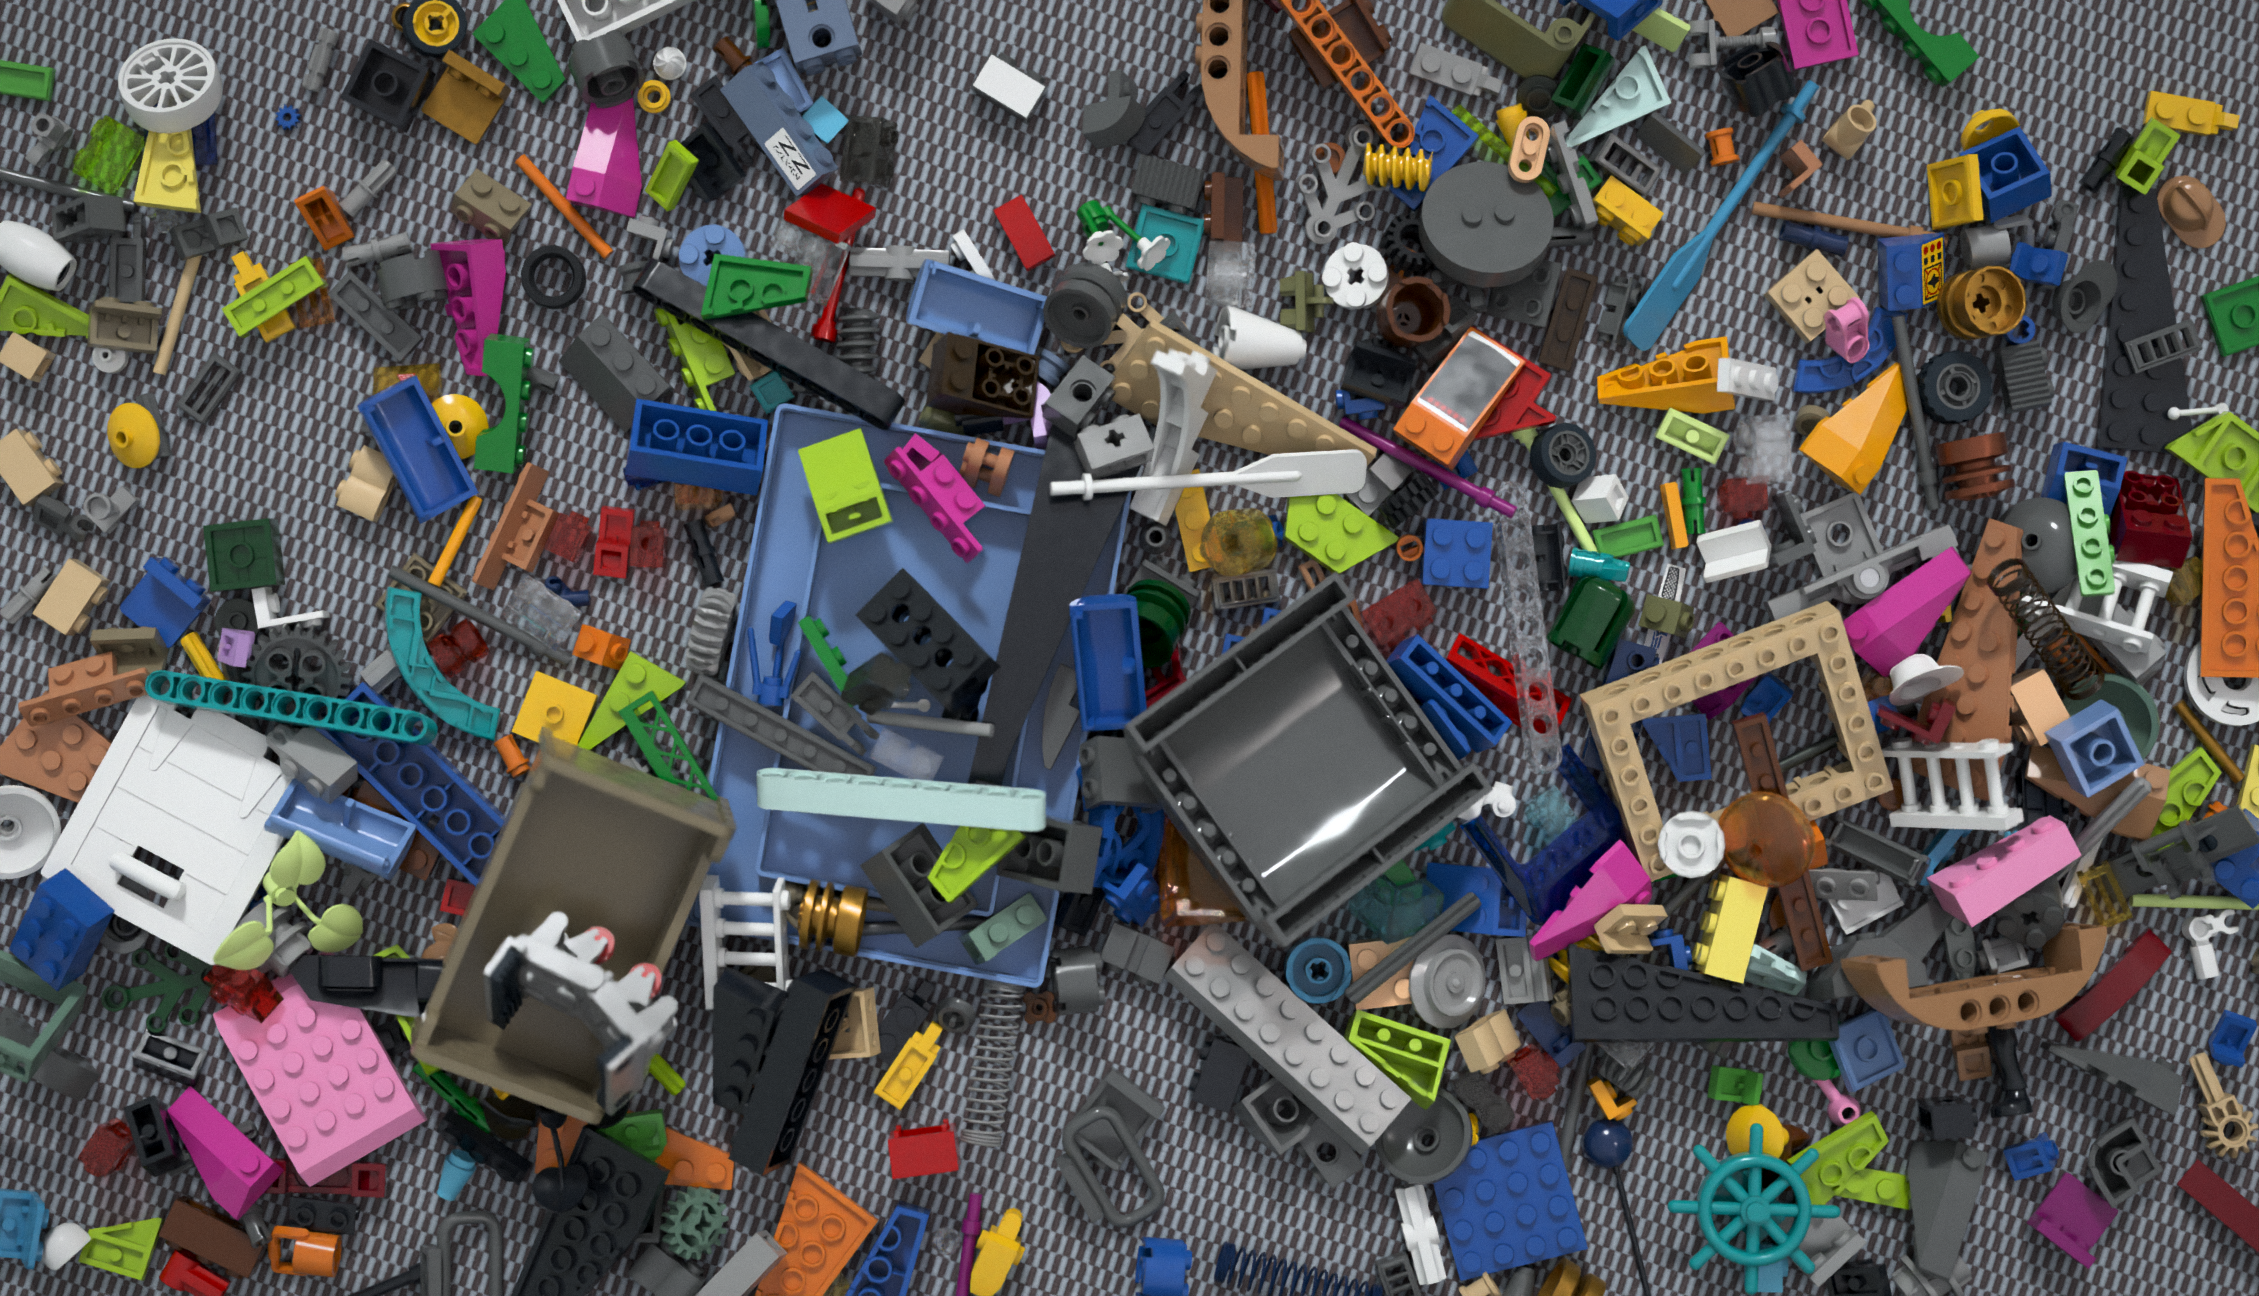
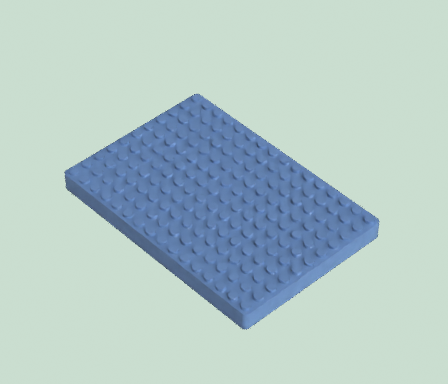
M787 403L780 404L776 408L726 686L758 703V695L752 694L753 677L747 629L750 627L754 629L760 681L763 682L764 676H772L777 645L769 643L771 615L786 600L797 603L792 626L784 641L779 676L783 678L784 683L795 651L800 650L801 656L790 686L789 698L784 699L783 706L758 704L877 767L873 776L968 784L979 736L869 723L881 735L877 740L869 738L855 724L848 734L855 740L860 741L867 750L861 756L842 739L838 740L790 697L812 671L843 697L798 622L808 615H811L814 620L820 618L830 633L829 636L825 637L832 649L838 646L844 655L847 664L843 665L849 677L855 674L865 690V692L860 694L863 699L870 698L873 701L919 702L921 699H927L931 705L927 712L908 708H872V710L941 718L944 706L864 625L856 614L904 568L996 661L1046 450L982 439L990 442L989 453L999 456L1002 447L1013 450L1015 453L1000 497L987 493L990 483L978 480L975 489L971 487L985 507L967 520L964 525L983 547V550L972 561L966 563L962 557L954 553L951 544L944 535L932 526L930 518L921 507L910 499L909 493L903 485L890 475L884 460L897 447L903 449L916 433L944 455L959 473L968 442L975 443L977 438L892 423L889 430H881L857 416ZM861 428L894 523L829 544L816 510L798 450ZM983 466L984 468L994 470V468H991L989 466ZM1132 491L1128 493L1081 598L1114 593ZM1069 622L1008 757L1002 787L1044 791L1046 793V815L1072 821L1079 787V780L1075 773L1081 765L1079 763L1080 744L1087 741L1088 732H1082L1080 715L1051 770L1044 767L1042 750V727L1045 705L1052 681L1060 663L1075 670L1071 623ZM952 660L947 663L946 667L951 664ZM992 676L988 679L987 689L981 695L979 701V715L976 721L982 723ZM1076 692L1070 705L1079 709L1078 693ZM860 702L854 708L863 715L861 718L867 722L866 716L868 711L861 708ZM719 721L709 782L718 796L728 799L737 828L719 864L712 862L706 875H719V887L724 888L728 892L772 893L779 877L785 878V881L804 884V888H808L811 879L820 880L821 890L824 891L827 883L832 882L834 884V892L839 893L843 892L846 885L867 888L868 897L881 898L860 865L924 822L760 808L757 805V771L765 768L811 770ZM924 823L942 851L947 843H950L959 825ZM997 863L969 888V891L979 905L963 917L995 915L1030 892L1048 920L998 952V955L992 959L975 965L958 938L969 930L942 931L917 948L914 947L906 933L862 936L857 956L1021 986L1039 987L1044 981L1060 891L996 875ZM698 892L685 922L690 926L701 928ZM724 905L721 908V918H726V921L774 923L772 906ZM866 910L864 923L897 921L892 913ZM787 921L788 944L799 945V931ZM815 935L812 937L810 948H815ZM749 936L775 941L773 936ZM827 938L822 950L833 952V938Z

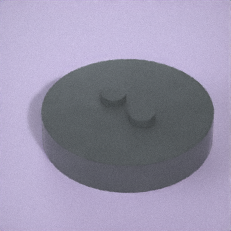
M1471 162L1449 169L1432 183L1423 200L1418 230L1425 253L1443 273L1468 285L1500 287L1518 282L1538 268L1549 247L1554 218L1547 196L1534 180L1529 183L1515 181L1509 174L1508 166L1504 164Z

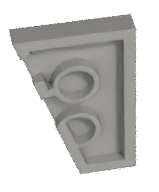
M1565 120L1552 126L1546 154L1550 163H1556L1560 173V175H1557V182L1563 194L1568 193L1572 203L1569 206V212L1574 224L1580 223L1582 231L1594 228L1599 219L1585 179L1577 177L1576 172L1579 171V159L1576 150L1572 149L1571 146L1567 147L1564 135L1569 132Z

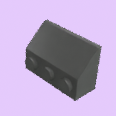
M604 314L598 316L584 329L559 359L560 364L625 433L631 430L636 398L661 402L674 390L666 379Z
M924 823L860 865L915 948L940 934L979 905L969 889L952 904L948 903L930 882L928 876L943 851Z

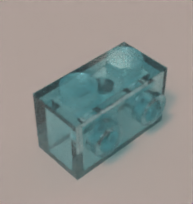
M1550 784L1524 802L1528 808L1524 812L1535 829L1539 826L1547 836L1543 841L1553 856L1559 854L1560 857L1567 858L1592 841L1556 785Z

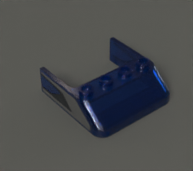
M1569 743L1551 751L1547 756L1589 811L1525 864L1517 863L1481 815L1460 825L1528 918L1534 924L1543 926L1555 911L1561 910L1563 912L1565 910L1567 902L1571 897V891L1576 886L1580 889L1585 886L1594 875L1590 868L1616 842L1621 840L1629 849L1619 810Z

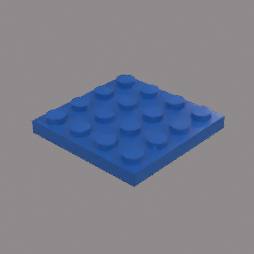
M1553 1119L1479 1138L1478 1143L1471 1146L1465 1161L1452 1175L1433 1183L1460 1281L1482 1276V1273L1486 1271L1488 1274L1588 1249Z

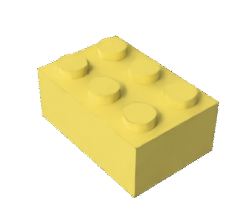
M1718 873L1717 879H1712L1708 890V898L1712 899L1709 911L1703 912L1700 921V930H1704L1701 942H1696L1692 951L1695 969L1704 974L1739 983L1744 982L1768 890L1767 886Z

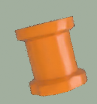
M1732 127L1704 134L1705 140H1709L1712 153L1711 167L1728 165L1740 160L1739 155L1735 154L1731 135L1734 133Z

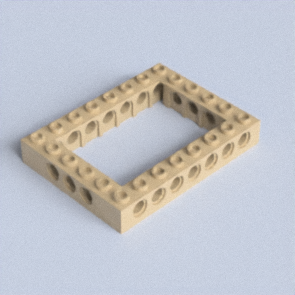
M1828 601L1580 694L1631 853L1650 877L1651 882L1674 872L1667 867L1666 863L1664 864L1659 854L1658 840L1660 831L1664 826L1630 724L1810 656L1811 661L1816 664L1821 683L1818 685L1825 694L1830 710L1827 713L1828 718L1834 723L1839 742H1836L1840 753L1849 760L1833 767L1827 765L1823 767V771L1802 779L1798 776L1793 778L1794 782L1785 785L1796 826L1894 790L1840 611ZM1752 798L1741 802L1735 800L1731 806L1710 814L1707 811L1704 812L1716 820L1724 832L1726 842L1724 854L1763 839Z

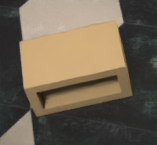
M15 429L0 440V475L22 505L33 507L42 493L48 496L65 483L59 477L62 474L59 466L53 459H46L40 451V448L43 446L36 435L31 431L27 433L25 430Z
M68 558L32 614L64 635L75 636L76 633L80 634L90 622L91 617L88 615L94 605L99 606L108 595L109 590L106 587L110 580L80 560Z

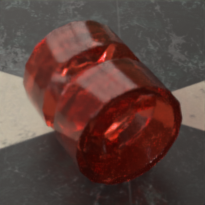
M468 618L451 627V634L442 633L427 643L437 664L449 678L467 669L468 661L476 663L490 654L484 638Z

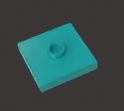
M1142 204L1135 232L1140 237H1146L1151 242L1156 237L1163 236L1168 238L1171 243L1162 261L1156 263L1149 271H1146L1137 266L1142 251L1137 248V243L1132 240L1125 268L1189 285L1203 233L1204 220Z

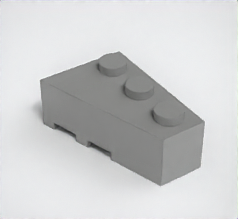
M2104 596L2082 597L2078 611L2098 617ZM2116 603L2111 621L2131 627L2135 613L2131 610L2125 611ZM2080 634L2092 647L2095 646L2108 659L2107 664L2113 670L2117 668L2123 676L2134 680L2141 686L2162 668L2166 656L2164 651L2165 645L2155 634L2147 654L2142 652L2132 653L2123 649L2122 646Z

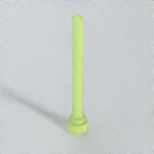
M1536 428L1511 433L1515 440L1518 439L1521 444L1524 443L1530 453L1531 445L1538 435ZM1548 486L1582 550L1586 549L1598 553L1593 540L1565 489Z

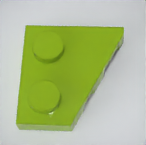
M157 1217L143 1221L89 1229L88 1234L91 1240L82 1248L78 1262L144 1281L165 1219Z

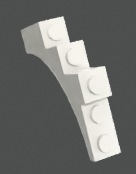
M1171 349L1168 354L1156 351L1151 363L1156 368L1160 380V410L1153 441L1154 452L1152 460L1146 464L1142 477L1192 473L1200 456L1192 450V447L1208 416V412L1202 409L1201 405L1217 373V370L1209 364L1211 360L1209 357L1196 351H1192L1191 355L1181 351L1178 353ZM1184 488L1138 490L1129 508L1166 526Z

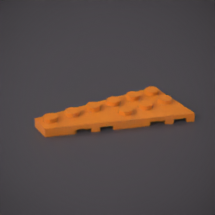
M2204 478L2200 677L2259 678V538L2251 518L2252 515L2240 478Z
M567 1115V1120L563 1126L557 1129L565 1167L583 1126L588 1125L587 1122ZM541 1120L538 1127L535 1161L536 1174L548 1167L558 1168L551 1130L545 1127ZM666 1127L667 1144L664 1147L663 1153L655 1160V1162L670 1170L665 1185L700 1186L724 1190L733 1189L735 1162L728 1159L729 1152L701 1140L693 1139L671 1127Z
M799 1161L774 1235V1239L788 1254L759 1283L755 1296H823L879 1219Z

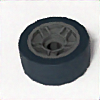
M1561 423L1545 429L1535 437L1531 445L1530 461L1533 471L1542 482L1550 487L1561 489L1580 483L1591 475L1596 465V449L1593 440L1585 430L1575 424ZM1561 451H1563V453H1564V454L1562 455L1563 460L1560 458V452H1561Z

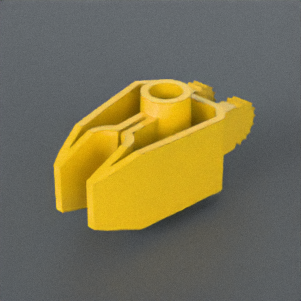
M1013 1207L1004 1212L1005 1216L1002 1217L998 1227L991 1225L989 1231L982 1230L975 1248L980 1249V1252L971 1272V1293L978 1296H993L1002 1287L1011 1265L1018 1266L1025 1247L1020 1246L1022 1237L1017 1236L1023 1219V1213L1018 1208Z

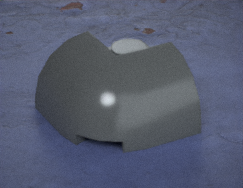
M2132 1116L2127 1117L2102 1133L2091 1145L2087 1160L2091 1176L2111 1208L2139 1192V1186L2164 1171L2149 1148L2150 1143Z

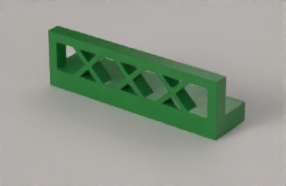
M651 690L618 711L658 778L692 791V786L705 789L710 799L717 800V793L654 690ZM648 701H651L657 711L654 725L646 723L638 710L640 706ZM660 719H662L667 728L659 726ZM658 730L669 732L672 735L674 743L671 753L664 752L656 739ZM678 747L684 756L676 754ZM675 758L688 761L691 766L689 781L680 779L673 767ZM695 775L701 784L693 783Z

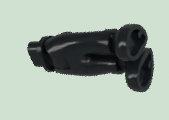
M1990 1026V1030L1987 1033V1043L2001 1079V1090L2005 1092L2004 1100L1991 1107V1118L2033 1113L2031 1101L2026 1093L2027 1083L2023 1078L2017 1058L2016 1047L2018 1046L2015 1029H1997L1996 1026Z

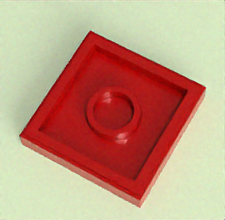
M821 183L784 209L783 219L839 244L874 219L876 207Z

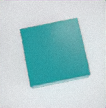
M775 371L749 386L767 415L775 411L780 404L787 403L795 398L787 383L782 381V375Z

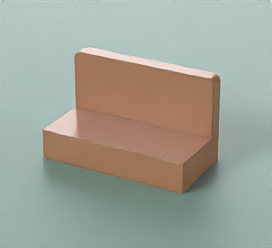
M1802 140L1798 141L1779 157L1796 176L1777 193L1779 197L1783 198L1792 192L1823 165Z

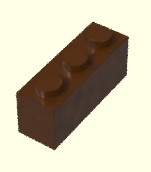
M185 1195L175 1200L158 1235L166 1239L165 1243L171 1248L183 1251L185 1248L195 1253L197 1260L208 1265L216 1263L226 1268L225 1272L228 1275L237 1279L249 1278L254 1275L268 1248V1244L261 1247L259 1242L258 1248H252L243 1224Z

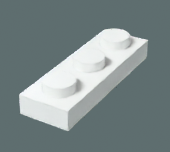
M1719 358L1717 392L1762 401H1775V392L1778 389L1776 368L1733 358Z

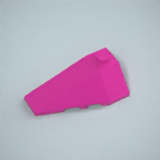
M470 239L430 243L431 250H438L449 289L447 291L449 304H446L444 307L447 316L452 315L458 331L455 333L454 338L466 375L488 376L482 372L484 340L491 333L498 334L506 276L505 251L502 239Z
M191 1086L167 1110L212 1198L237 1221L284 1171Z

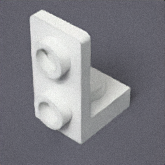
M270 587L251 589L257 625L260 629L268 628L270 631L274 627L280 633L284 623L290 625L301 622L302 628H309L311 625H322L321 619L330 618L329 611H317L277 618L276 613L280 612V602L277 593H273Z

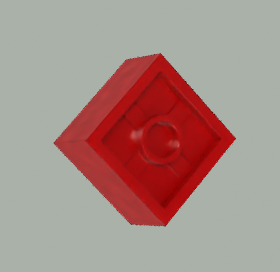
M949 1118L943 1119L944 1124L902 1130L901 1124L896 1125V1130L891 1131L887 1139L892 1179L959 1171L961 1156L956 1123L949 1124Z

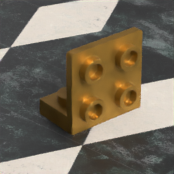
M448 50L442 60L448 67L421 110L424 114L471 143L478 145L512 90L505 83L453 51Z

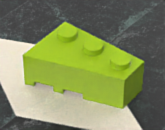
M1357 1009L1348 1020L1344 1038L1412 1098L1413 1102L1427 1110L1435 1102L1451 1040Z

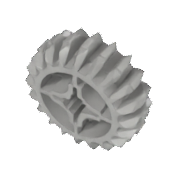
M708 587L702 594L686 651L685 664L688 670L694 671L696 674L702 673L715 676L721 669L735 622L738 605L736 594L718 587L717 589Z

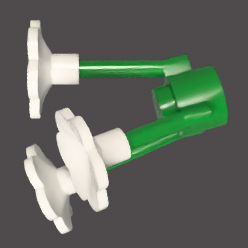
M1097 200L1084 203L1076 214L1083 225V231L1088 237V246L1083 250L1084 258L1111 272L1109 263L1105 262L1114 261L1118 258L1119 250L1123 247L1124 242L1121 237L1115 236L1113 231H1106L1109 227L1108 220H1111L1137 243V248L1142 251L1141 257L1137 262V266L1140 269L1149 271L1156 263L1162 261L1171 243L1168 238L1163 236L1156 237L1153 242L1149 241L1146 237H1140L1114 214L1110 206L1102 208ZM1113 272L1122 284L1129 279L1127 272Z

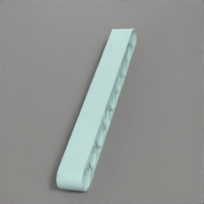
M765 768L756 773L757 805L763 809L1018 831H1039L1046 827V793L1036 789L782 768Z

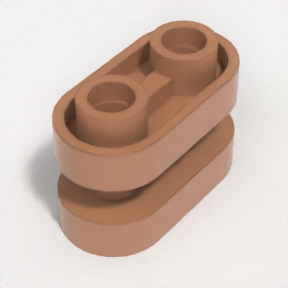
M977 438L975 443L968 442L959 474L974 489L978 480L990 483L987 493L1000 497L1009 475L1015 451L1002 447L999 456L988 452L990 444L988 441ZM983 466H989L991 468H994V470L984 468Z

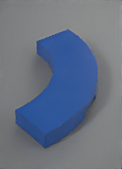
M1875 307L1868 325L1869 349L1866 355L1855 363H1849L1840 355L1821 360L1799 359L1792 392L1803 394L1831 392L1845 388L1867 377L1882 364L1896 347L1891 317L1905 315V321L1907 322L1909 313L1887 311L1885 308Z

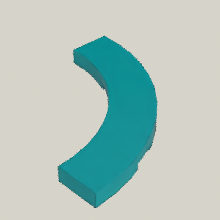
M387 587L385 599L387 639L393 659L407 686L420 702L444 722L476 737L494 741L500 708L480 703L453 687L439 671L426 649L420 621L422 593Z

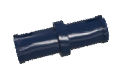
M1786 219L1783 221L1779 232L1780 241L1784 240L1806 246L1808 251L1813 252L1818 249L1840 257L1844 256L1849 241L1848 236L1823 231L1821 226L1813 225L1808 227Z

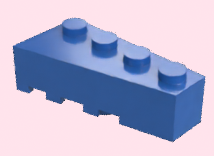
M899 1200L844 1296H906L931 1209Z

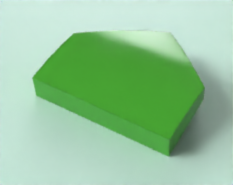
M663 1108L626 1113L625 1117L617 1125L606 1129H599L653 1161L663 1153L664 1147L667 1144Z

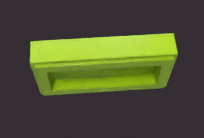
M676 139L668 142L645 192L667 212L675 209L699 160Z

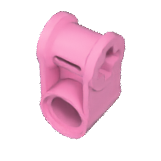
M1852 297L1843 307L1836 311L1831 309L1824 315L1826 345L1849 363L1861 360L1869 349V313L1859 298Z

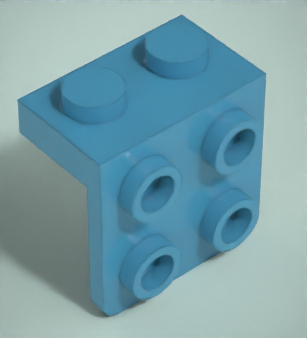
M0 1188V1257L21 1259L25 1268L30 1270L34 1269L35 1261H41L43 1242L39 1241L41 1228L46 1229L49 1219V1209H45V1203L37 1192Z

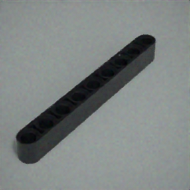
M656 259L648 260L632 285L633 291L644 300L881 430H889L905 404V399L895 390L753 312L703 320L701 312L707 287Z

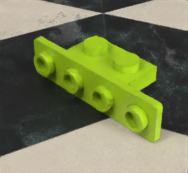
M657 307L654 309L655 317L660 327L665 326L670 336L667 339L669 349L674 358L679 357L683 369L680 370L682 379L687 388L692 387L697 398L694 399L695 408L716 411L706 387L735 375L722 342L688 323L679 325L675 316Z

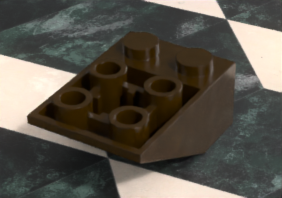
M947 332L933 345L926 406L955 414L1031 419L1034 412L1040 356Z

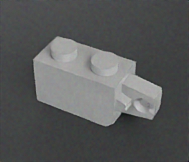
M279 724L266 735L267 744L280 757V767L284 774L291 779L296 778L305 785L312 796L322 798L329 805L358 780L357 761L314 728H303L296 733Z

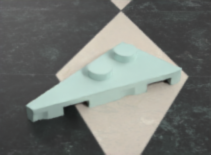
M1646 45L1637 51L1583 119L1565 139L1567 147H1576L1671 104Z

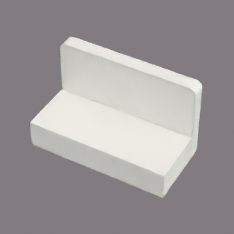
M1761 520L1698 535L1696 542L1706 563L1703 575L1706 583L1766 569L1769 564L1772 546Z

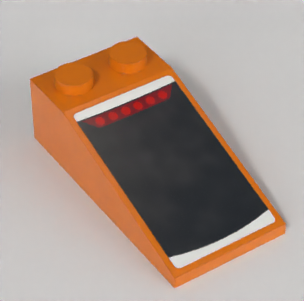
M1470 326L1412 400L1393 428L1394 432L1399 438L1452 472L1526 361Z

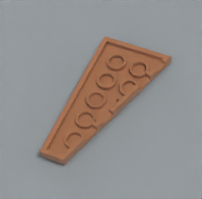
M49 690L45 691L42 696L49 694ZM79 714L34 727L29 726L25 718H23L0 746V774L79 803L112 741Z

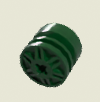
M1154 579L1137 581L1129 587L1126 595L1134 596L1137 600L1143 667H1160L1170 660L1190 620V605L1178 589L1164 581Z

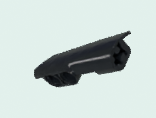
M303 955L291 969L290 973L312 1001L415 1018V1016L422 1017L441 974L444 959L383 958V956Z

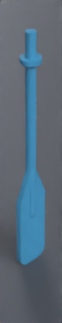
M1808 80L1792 104H1783L1780 110L1784 116L1708 225L1701 233L1671 256L1627 319L1623 333L1635 348L1646 351L1653 346L1701 276L1713 239L1795 122L1802 124L1806 119L1802 111L1819 89L1816 83Z

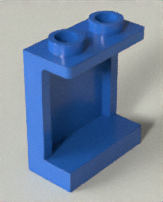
M1559 0V3L1566 6L1572 0ZM1574 0L1608 21V36L1616 41L1622 39L1662 5V0Z

